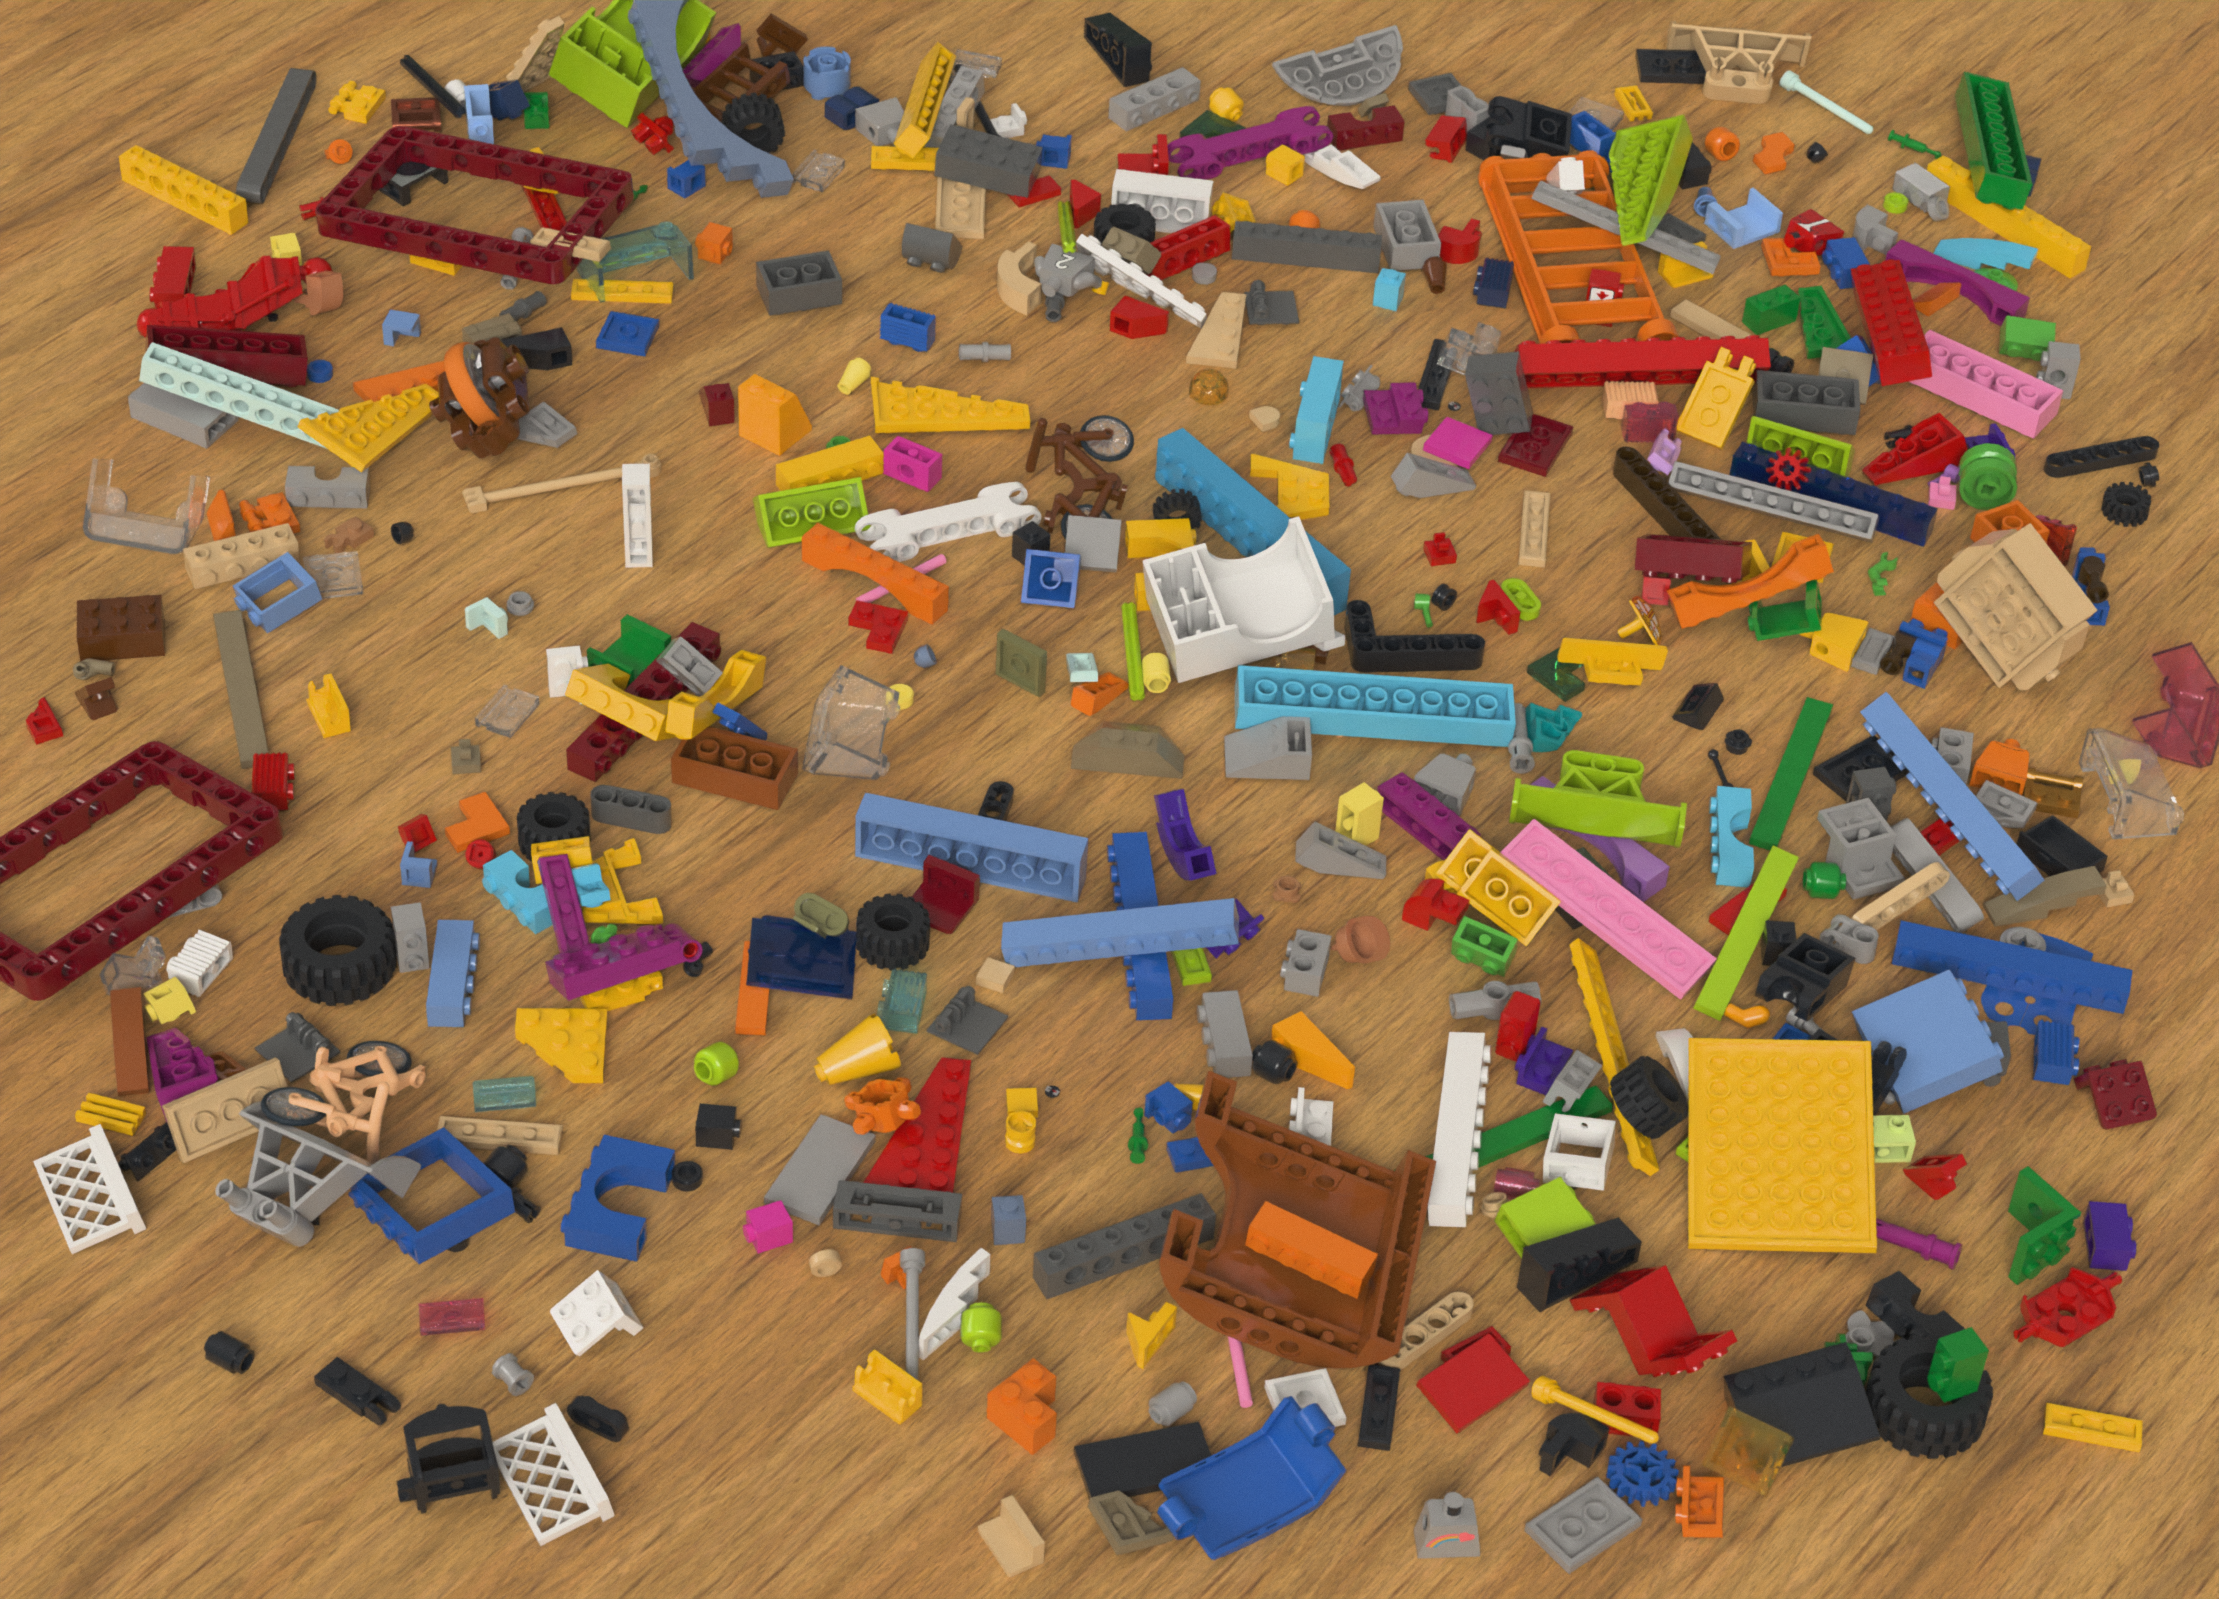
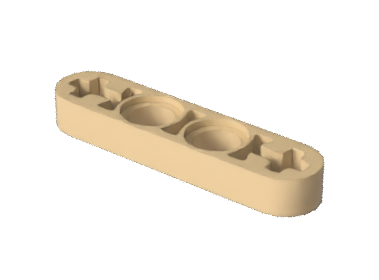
M1934 862L1859 910L1851 919L1878 930L1942 888L1948 882L1950 874L1941 863Z
M1453 1292L1404 1327L1398 1358L1392 1356L1387 1360L1378 1362L1379 1366L1400 1368V1370L1405 1368L1469 1321L1473 1311V1299L1464 1292ZM1438 1319L1443 1321L1445 1326L1435 1328L1428 1322ZM1415 1335L1419 1336L1423 1342L1412 1344L1406 1338Z

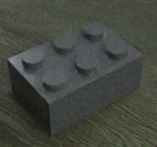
M829 250L756 262V286L769 316L842 304V278Z
M1519 351L1468 356L1465 377L1478 429L1491 435L1530 432L1533 410Z

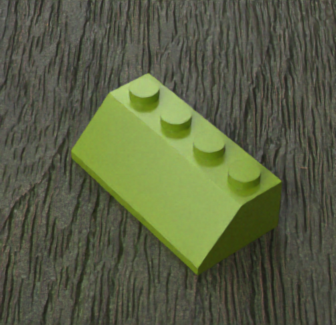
M1752 416L1744 459L1774 467L1768 460L1770 457L1775 460L1779 459L1776 451L1780 450L1785 456L1786 448H1791L1793 454L1800 450L1802 452L1801 458L1807 457L1809 459L1805 466L1811 468V473L1803 474L1804 476L1843 487L1852 467L1855 449L1853 445ZM1790 464L1786 466L1787 469H1783L1784 471L1794 472V468Z
M861 477L761 494L753 498L757 524L767 548L802 542V536L817 523L841 534L854 533L857 521L868 515ZM867 525L861 531L868 530L871 526Z

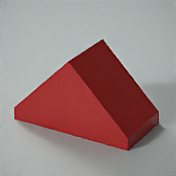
M1070 180V204L1074 229L1081 227L1100 212L1101 193L1077 180Z

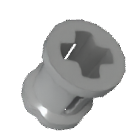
M507 1353L494 1363L492 1375L496 1379H502L508 1385V1391L513 1396H518L531 1387L534 1375L529 1370H524L517 1363L518 1359L513 1353Z

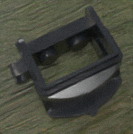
M439 1404L435 1410L417 1416L404 1425L403 1430L410 1478L396 1481L400 1502L415 1500L418 1511L420 1510L421 1514L426 1513V1503L486 1490H490L492 1499H497V1494H500L499 1470L485 1410L468 1406L448 1407L445 1404ZM479 1426L481 1440L462 1437L449 1438L433 1442L419 1450L416 1449L415 1438Z

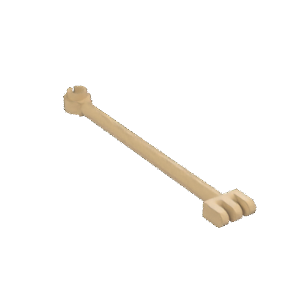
M646 454L641 461L636 462V464H650V478L656 477L661 473L660 459L654 454ZM622 467L486 493L482 492L480 486L463 490L462 494L469 512L477 513L487 511V503L622 478Z

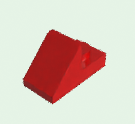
M1494 579L1490 580L1478 605L1476 623L1495 619L1496 623L1508 635L1517 633L1520 611Z
M1963 1154L1924 1156L1904 1168L1903 1171L1911 1181L1932 1199L1939 1200L1956 1188L1953 1178L1958 1175L1957 1171L1966 1166L1967 1163Z

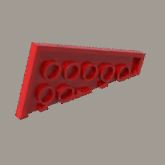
M941 1057L914 1100L920 1106V1115L914 1120H905L896 1129L863 1183L954 1193L971 1072V1060Z

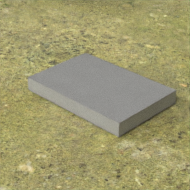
M1596 1477L1526 1523L1524 1531L1570 1574L1639 1528L1642 1524V1518L1599 1477Z

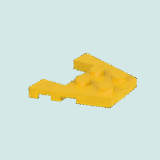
M1251 454L1250 477L1277 478L1278 505L1275 506L1288 517L1299 516L1300 520L1329 515L1328 473Z
M634 838L625 841V846L617 850L610 848L604 851L602 857L593 861V864L597 863L600 866L602 881L609 888L611 900L605 901L601 906L588 908L580 904L584 922L663 924V914L657 898L626 903L614 869L641 864V855Z

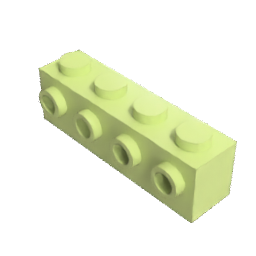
M1873 1115L1874 1163L1911 1162L1916 1140L1909 1115Z

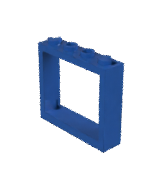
M444 1127L388 1157L405 1156L421 1165L420 1170L442 1159L481 1195V1198L417 1232L377 1194L387 1187L373 1176L366 1174L351 1187V1191L348 1193L354 1201L355 1208H361L372 1224H378L389 1240L393 1239L399 1245L404 1255L408 1253L418 1264L429 1260L515 1213L511 1188Z

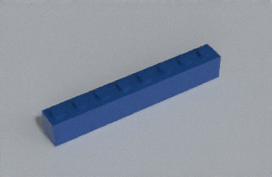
M1147 832L1112 833V845H1107V861L1113 862V865H1110L1111 883H1116V886H1113L1114 903H1119L1116 911L1158 906ZM1166 952L1122 956L1123 966H1128L1129 968L1125 971L1126 987L1132 988V991H1129V1008L1135 1009L1136 1021L1172 1019L1173 993Z
M1902 920L1892 959V964L1934 974H1940L1950 969L1955 978H1961L1962 980L2124 1014L2133 971L2131 969Z

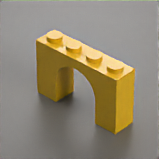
M1189 518L1126 521L1125 546L1127 558L1156 557L1196 545V530L1191 529ZM1135 573L1134 598L1137 611H1151L1146 599L1144 573Z
M610 664L573 669L565 693L566 696L654 741L676 738L675 734L665 732L670 699L661 701L648 700L625 692L630 674Z

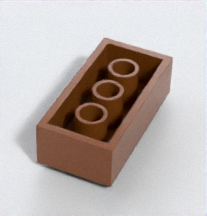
M709 726L694 738L681 740L671 758L672 783L779 810L798 775V749Z

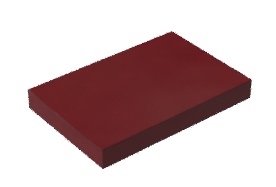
M1533 414L1530 432L1512 433L1499 453L1498 462L1546 477L1573 434L1574 427Z

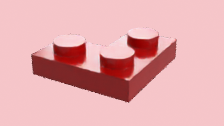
M856 600L848 617V626L871 630L866 640V649L893 654L908 621V611Z

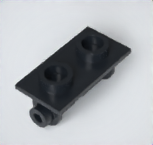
M168 1122L162 1126H157L154 1132L129 1153L121 1155V1160L118 1162L120 1168L123 1171L131 1170L136 1181L141 1180L177 1150Z

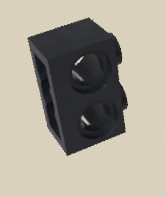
M795 51L751 59L769 69L773 68L779 61L787 64L791 82L782 90L804 86L803 65ZM750 70L751 82L756 83L763 77Z

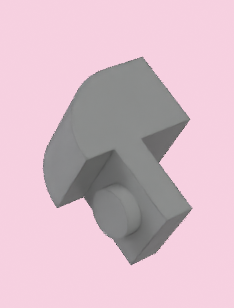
M1868 204L1856 215L1852 238L1855 237L1863 251L1870 247L1886 255L1896 244L1898 232L1885 227L1888 214Z

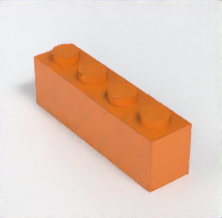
M1265 1201L1249 1225L1245 1246L1252 1248L1255 1252L1277 1260L1287 1267L1300 1271L1310 1278L1323 1282L1339 1292L1348 1294L1358 1299L1374 1274L1378 1257L1377 1253Z

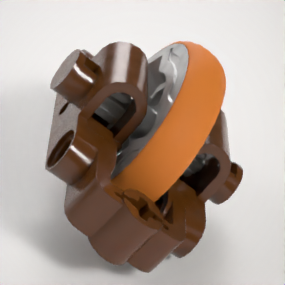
M498 337L491 338L488 341L479 340L474 344L469 342L455 344L445 354V371L437 378L439 397L429 402L431 412L439 422L446 419L450 422L451 436L460 450L463 451L469 448L479 459L488 455H500L506 450L509 443L516 440L519 436V419L530 412L526 374L529 373L528 365L522 353L515 345L506 347Z

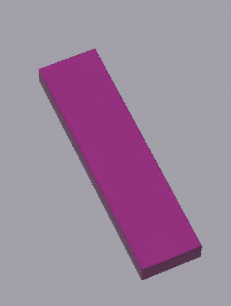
M568 855L539 857L537 863L559 952L573 953L579 951L583 946L590 944Z

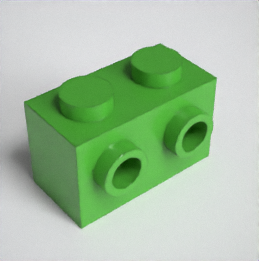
M2007 315L2000 327L1999 354L2041 361L2042 351H2047L2049 341L2055 342L2056 323Z
M1464 916L1452 939L1451 954L1463 963L1469 964L1471 962L1480 966L1483 971L1490 975L1498 974L1505 977L1516 955L1518 939Z

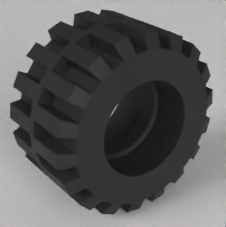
M751 93L750 96L743 94L740 99L734 98L732 104L728 103L726 105V111H723L721 121L732 133L769 154L771 151L775 152L778 150L777 145H782L783 137H785L784 123L780 108L771 97L767 99L764 94L757 96L756 93ZM752 123L762 124L760 127L755 129L744 128Z
M1132 204L1110 205L1109 208L1105 207L1096 214L1094 237L1101 244L1113 227L1142 238L1149 243L1155 241V218L1142 207H1136Z
M548 792L546 795L541 793L536 795L535 799H528L526 805H522L519 808V813H517L518 844L521 853L526 855L529 861H532L531 844L589 836L591 841L588 808H585V803L582 800L577 801V797L573 795L566 796V793L563 792L559 794Z
M884 894V897L876 896L873 897L872 902H865L863 908H860L858 911L856 924V947L862 959H867V963L870 965L876 964L879 969L889 968V970L896 971V968L907 969L908 965L915 966L919 963V959L923 960L926 952L929 950L930 918L928 910L923 909L924 905L920 901L915 902L913 897H903V894H897L896 896Z
M1639 1057L1612 1077L1610 1081L1611 1093L1619 1111L1630 1125L1648 1138L1656 1139L1661 1137L1688 1116L1687 1100L1679 1083L1662 1064L1651 1057Z

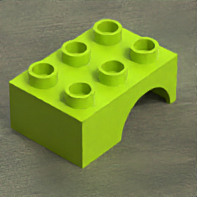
M613 0L597 17H594L596 8L592 6L560 38L549 76L563 84L572 93L579 95L604 112L610 119L628 128L637 119V116L643 113L660 94L658 84L652 78L650 65L644 59L641 43H638L636 39V31L633 24H630L628 20V11L631 9L634 0ZM689 0L682 8L677 19L675 29L676 48L682 70L704 48L716 16L715 11L699 0Z

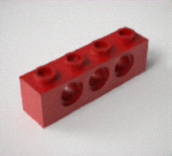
M1214 215L1151 242L1150 244L1161 252V257L1152 272L1144 274L1149 277L1153 275L1163 280L1174 274H1179L1195 264L1230 251V225Z

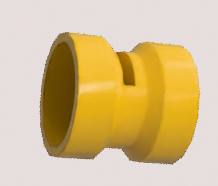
M1015 1111L1009 1114L1006 1119L1005 1144L1014 1153H1027L1035 1146L1036 1119L1031 1113Z

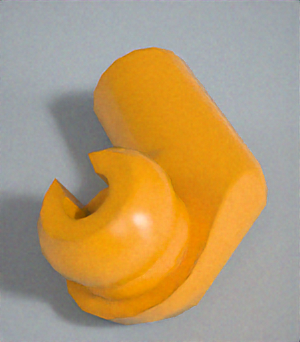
M1730 1003L1724 1012V1016L1746 1028H1751L1767 1022L1770 1018V1011L1761 1005L1743 1010Z

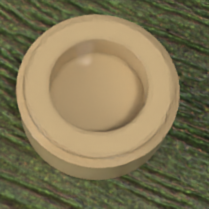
M835 1250L819 1251L809 1259L811 1273L817 1277L831 1276L842 1267L840 1255Z

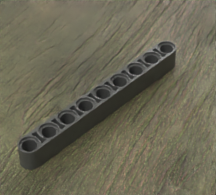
M289 69L237 183L236 195L245 198L246 202L264 203L315 90L316 72L314 70Z

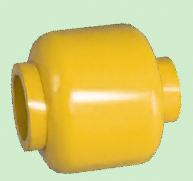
M1220 87L1211 94L1209 108L1221 122H1228L1230 120L1235 122L1242 116L1244 102L1232 88Z

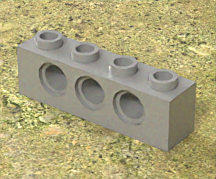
M963 66L960 67L942 99L931 137L925 144V147L939 148L950 124L957 126V109L966 97L974 99V110L976 109L985 92L982 71Z
M1179 68L1110 98L1109 119L1127 132L1198 101L1201 80L1185 68Z

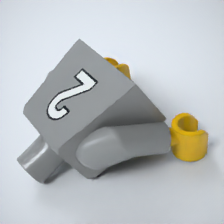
M1052 243L1045 258L1037 256L1034 260L1036 275L1040 277V283H1042V291L1048 297H1053L1057 292L1070 297L1079 290L1090 286L1093 292L1106 295L1110 283L1103 281L1094 274L1095 257L1077 251L1073 254L1070 251L1064 253L1062 246Z

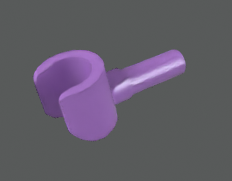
M1949 464L1940 476L1951 477L1952 482L1958 483L1960 479L1959 467ZM1940 476L1930 482L1939 483Z

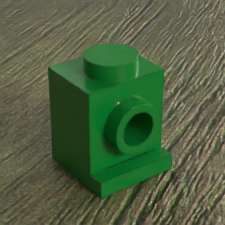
M525 92L524 94L530 105L524 109L525 129H549L548 92Z

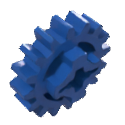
M1643 1441L1639 1442L1638 1447H1634L1631 1442H1627L1625 1450L1617 1447L1615 1455H1610L1606 1478L1610 1479L1609 1488H1618L1617 1495L1620 1498L1625 1495L1628 1496V1504L1639 1500L1641 1507H1645L1646 1501H1651L1654 1506H1657L1659 1498L1667 1501L1670 1492L1675 1491L1679 1470L1674 1468L1676 1461L1675 1459H1667V1450L1656 1451L1657 1444L1655 1443L1650 1448H1647Z

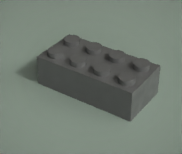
M950 124L936 153L934 176L1028 198L1041 170L1043 147Z
M1757 370L1753 389V416L1800 430L1838 433L1841 435L1856 434L1860 415L1859 379Z

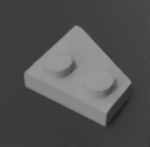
M544 401L530 410L528 415L519 419L520 434L517 437L519 440L558 448L577 435L576 427Z
M1988 780L1985 781L1976 795L1977 799L2001 827L2024 828L2037 807V802Z

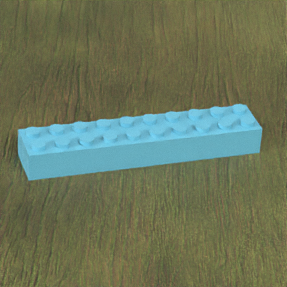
M1238 665L1234 687L1235 729H1247L1282 716L1310 717L1311 734L1508 747L1509 742L1513 739L1516 727L1513 684Z

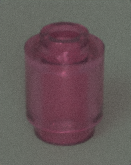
M1506 1167L1505 1170L1498 1169L1494 1193L1502 1192L1507 1195L1508 1199H1515L1538 1188L1540 1179H1536L1535 1172L1510 1167Z

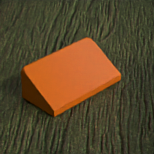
M1959 282L1937 284L1913 300L1916 310L1929 317L1958 298L1962 284Z
M222 489L218 491L207 510V518L214 541L236 536L226 493Z

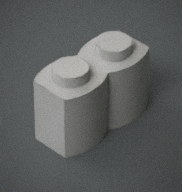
M1458 86L1448 90L1445 116L1465 117L1468 133V130L1489 118L1488 104L1482 99L1475 97V94L1470 89Z

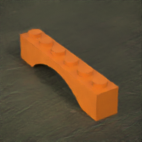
M820 523L814 525L802 536L803 562L822 571L845 569L867 576L891 592L911 615L931 625L948 611L949 586Z
M1816 534L1793 543L1786 554L1775 565L1749 580L1719 586L1691 581L1669 589L1667 593L1675 618L1683 629L1694 627L1710 618L1721 617L1726 612L1736 608H1745L1750 603L1760 599L1771 598L1776 593L1784 590L1798 588L1801 584L1808 581L1822 579L1827 574L1834 572L1826 544L1820 535Z

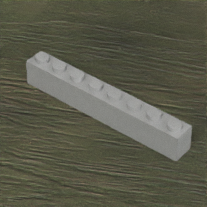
M1678 461L1674 462L1669 479V485L1677 492L1870 543L1873 542L1879 522V515Z

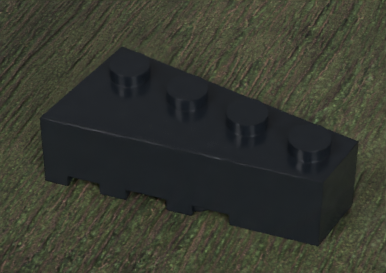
M1618 1217L1526 1246L1523 1249L1517 1288L1539 1312H1542L1637 1263L1642 1241Z

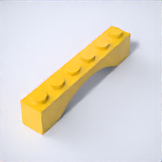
M740 650L729 658L722 675L703 696L698 697L680 692L670 699L665 732L675 734L679 739H692L720 719V717L712 712L717 703L733 709L763 687L766 657Z

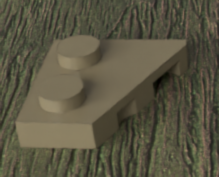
M1118 1490L1090 1498L1088 1508L1117 1556L1173 1541L1174 1536L1167 1527L1164 1529L1152 1521V1513L1142 1506L1134 1504L1132 1499Z

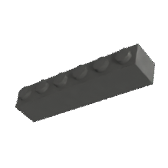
M1235 221L1232 259L1378 273L1382 235L1356 233L1346 230L1335 231L1323 228L1283 226L1273 223L1263 224L1250 221Z

